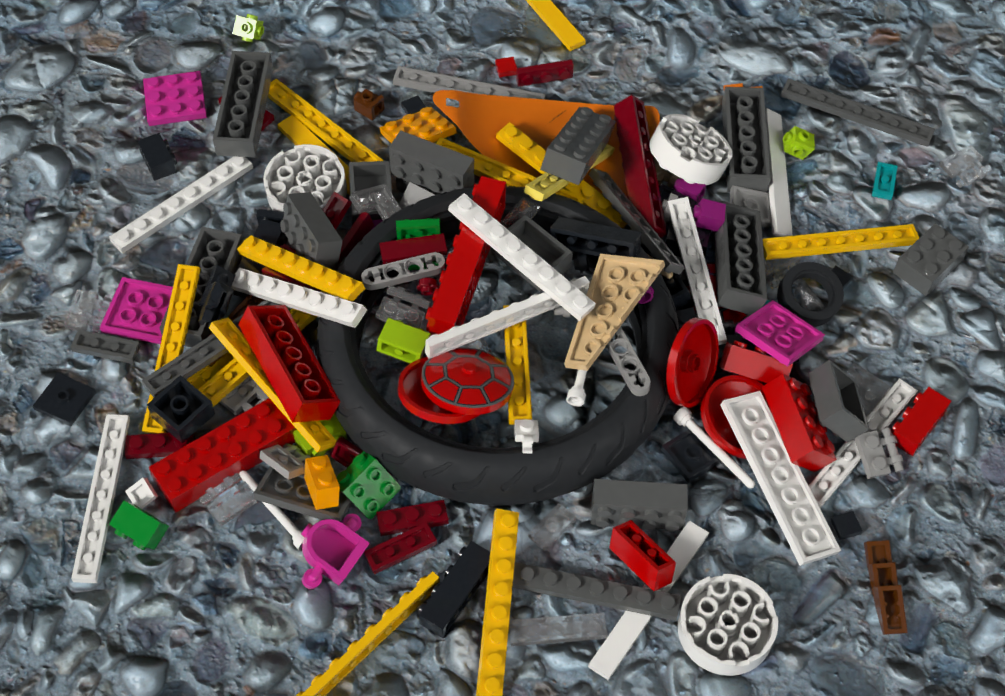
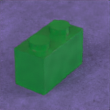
M123 500L109 523L110 526L116 529L114 531L115 534L124 539L130 537L134 540L132 544L144 551L146 548L155 550L169 525L135 504Z

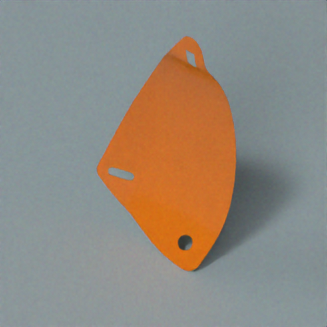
M439 90L433 95L435 105L458 126L470 143L482 155L536 178L541 176V173L496 139V134L509 122L543 149L547 150L548 146L579 107H588L597 114H605L610 116L612 120H615L613 105L486 95L457 90ZM446 98L457 100L460 104L459 107L447 106ZM645 106L651 139L660 123V115L655 107ZM615 123L608 145L615 148L614 152L610 157L593 168L607 172L622 192L628 196L627 186L624 181L625 174L622 167V155L619 150L620 143L617 135V124ZM590 169L583 180L602 194L603 192L593 184L592 178L588 175L591 171Z

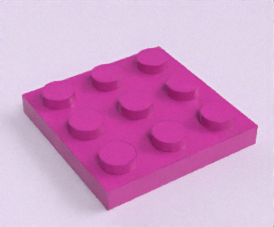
M200 71L143 79L149 126L207 118Z
M122 277L101 323V333L161 344L162 334L159 327L169 306L173 287Z
M774 300L738 323L735 331L743 336V338L749 340L787 367L822 342L825 336L824 333Z

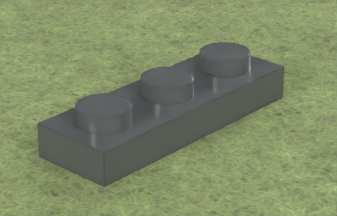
M79 329L70 346L72 352L134 364L141 347L138 341Z

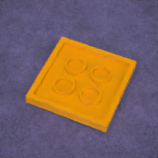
M432 107L422 108L417 113L407 114L399 120L389 121L384 126L379 127L381 134L390 143L393 142L400 130L432 143L438 141L440 137L446 138L457 133L456 127Z

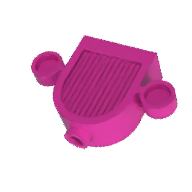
M348 514L342 520V523L333 519L321 520L314 525L308 523L301 533L304 536L302 543L303 555L306 561L314 567L308 569L302 576V584L306 588H317L322 582V574L338 586L347 577L370 544L356 533L362 524L358 515Z

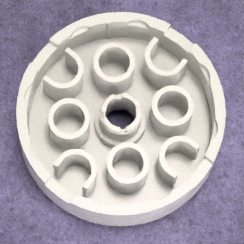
M683 114L664 116L649 143L650 152L659 162V166L684 179L689 184L710 185L717 182L732 158V149L727 140L713 127L708 129L699 124L700 120Z
M303 144L296 145L294 149L286 152L281 151L271 159L264 172L263 181L268 203L274 211L284 212L283 205L286 203L287 194L311 192L322 210L333 192L346 198L347 184L344 167L332 151L321 146Z
M723 574V576L711 578L709 576L696 583L685 596L678 618V635L687 655L703 669L726 676L744 674L759 666L768 656L778 631V617L769 595L755 582L735 574ZM724 622H728V623H730L731 625L725 626V623H724Z

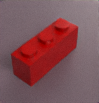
M736 340L734 344L726 343L719 367L723 370L765 383H769L782 374L789 376L793 366L792 363L787 367L771 355H768L767 352L762 351L759 347H755L752 350L746 348V343Z
M930 387L924 393L919 392L913 401L915 405L912 408L908 406L902 415V418H904L902 422L897 421L891 429V433L895 435L897 440L896 446L911 456L915 454L951 403L950 399Z
M632 520L613 527L609 548L648 587L656 591L672 583L676 562Z

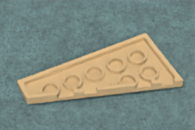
M600 254L586 295L596 305L589 314L577 323L564 362L566 368L589 370L665 267L664 260Z

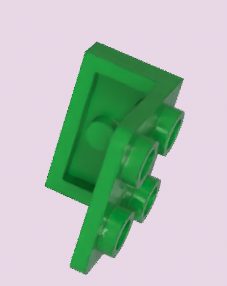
M440 219L396 221L397 240L440 234ZM432 261V264H434V266H438V263L436 261ZM411 265L408 267V270H420V267L418 265Z
M365 451L357 455L350 466L337 476L340 486L339 491L347 496L368 519H372L376 512H379L401 489V486L386 469Z

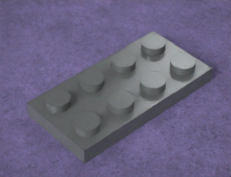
M271 466L254 491L255 500L321 520L333 519L342 522L352 504L349 498L339 491V504L337 507L316 510L306 485L304 474L288 480Z

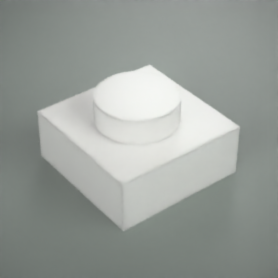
M141 478L125 491L132 503L141 509L158 497L147 478Z

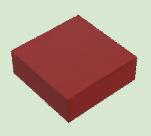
M514 57L495 59L499 78L516 75L517 66Z

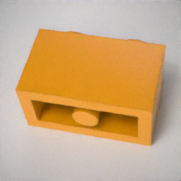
M328 455L305 458L304 479L315 509L337 507L339 504L340 486Z

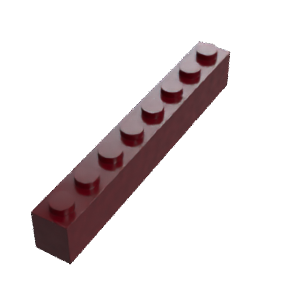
M630 95L613 105L617 135L620 143L619 150L622 155V167L625 174L624 181L628 192L627 198L659 237L662 238L667 235L654 157L650 152V134L643 101L634 95Z

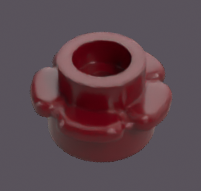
M422 278L419 280V285H417V289L421 291V294L426 296L433 295L435 288H438L437 281L433 278Z

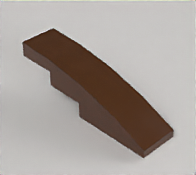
M889 540L864 542L870 584L882 634L908 633L901 585H898L895 562H892L890 542Z

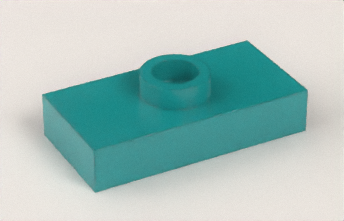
M883 162L877 163L872 197L892 200L897 165Z

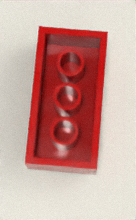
M782 374L762 386L791 463L816 472L837 460L834 454L835 447L826 435L827 428L823 427L817 419L818 411L810 396L812 392L806 383L803 384L795 378Z

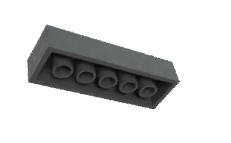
M232 51L213 135L216 155L256 157L273 73L270 53Z
M725 87L722 99L724 138L732 149V158L726 167L727 192H730L732 185L767 192L771 174L764 88Z
M579 107L548 146L540 170L579 185L608 144L616 121L612 120L608 115L597 114L588 107Z
M722 201L721 203L726 204L725 222L717 232L713 231L717 305L753 314L762 308L767 300L760 211Z
M201 227L186 265L199 266L201 270L184 346L193 347L212 333L208 329L209 323L205 322L204 325L199 323V316L203 307L199 303L215 266L218 265L233 274L236 273L242 255L237 250L243 243L242 234ZM168 308L159 327L162 335L164 331Z

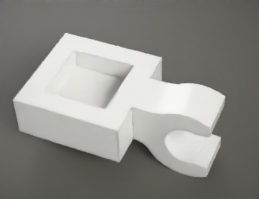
M515 419L514 421L515 442H522L523 453H532L533 442L539 441L538 420Z

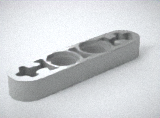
M432 252L371 267L362 272V283L367 290H377L437 275L445 269V258L440 253ZM432 261H436L438 263V266H434V264H432ZM418 265L420 270L413 273L408 270V267ZM396 270L399 272V275L395 278H390L387 276V272ZM380 273H383L384 280H381ZM372 276L374 282H370L368 277Z
M620 326L615 333V340L613 341L612 337L606 348L632 394L644 396L650 391V378ZM618 346H623L627 351L617 353L614 349ZM628 363H632L637 368L635 370L629 371L626 370L624 366ZM637 376H638V381H639V383H640V384H644L643 387H641L640 385H636V377H637Z

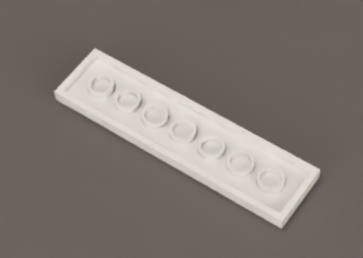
M757 391L723 400L720 406L799 565L802 566L838 554L841 549L799 466L791 463L774 417L762 393Z

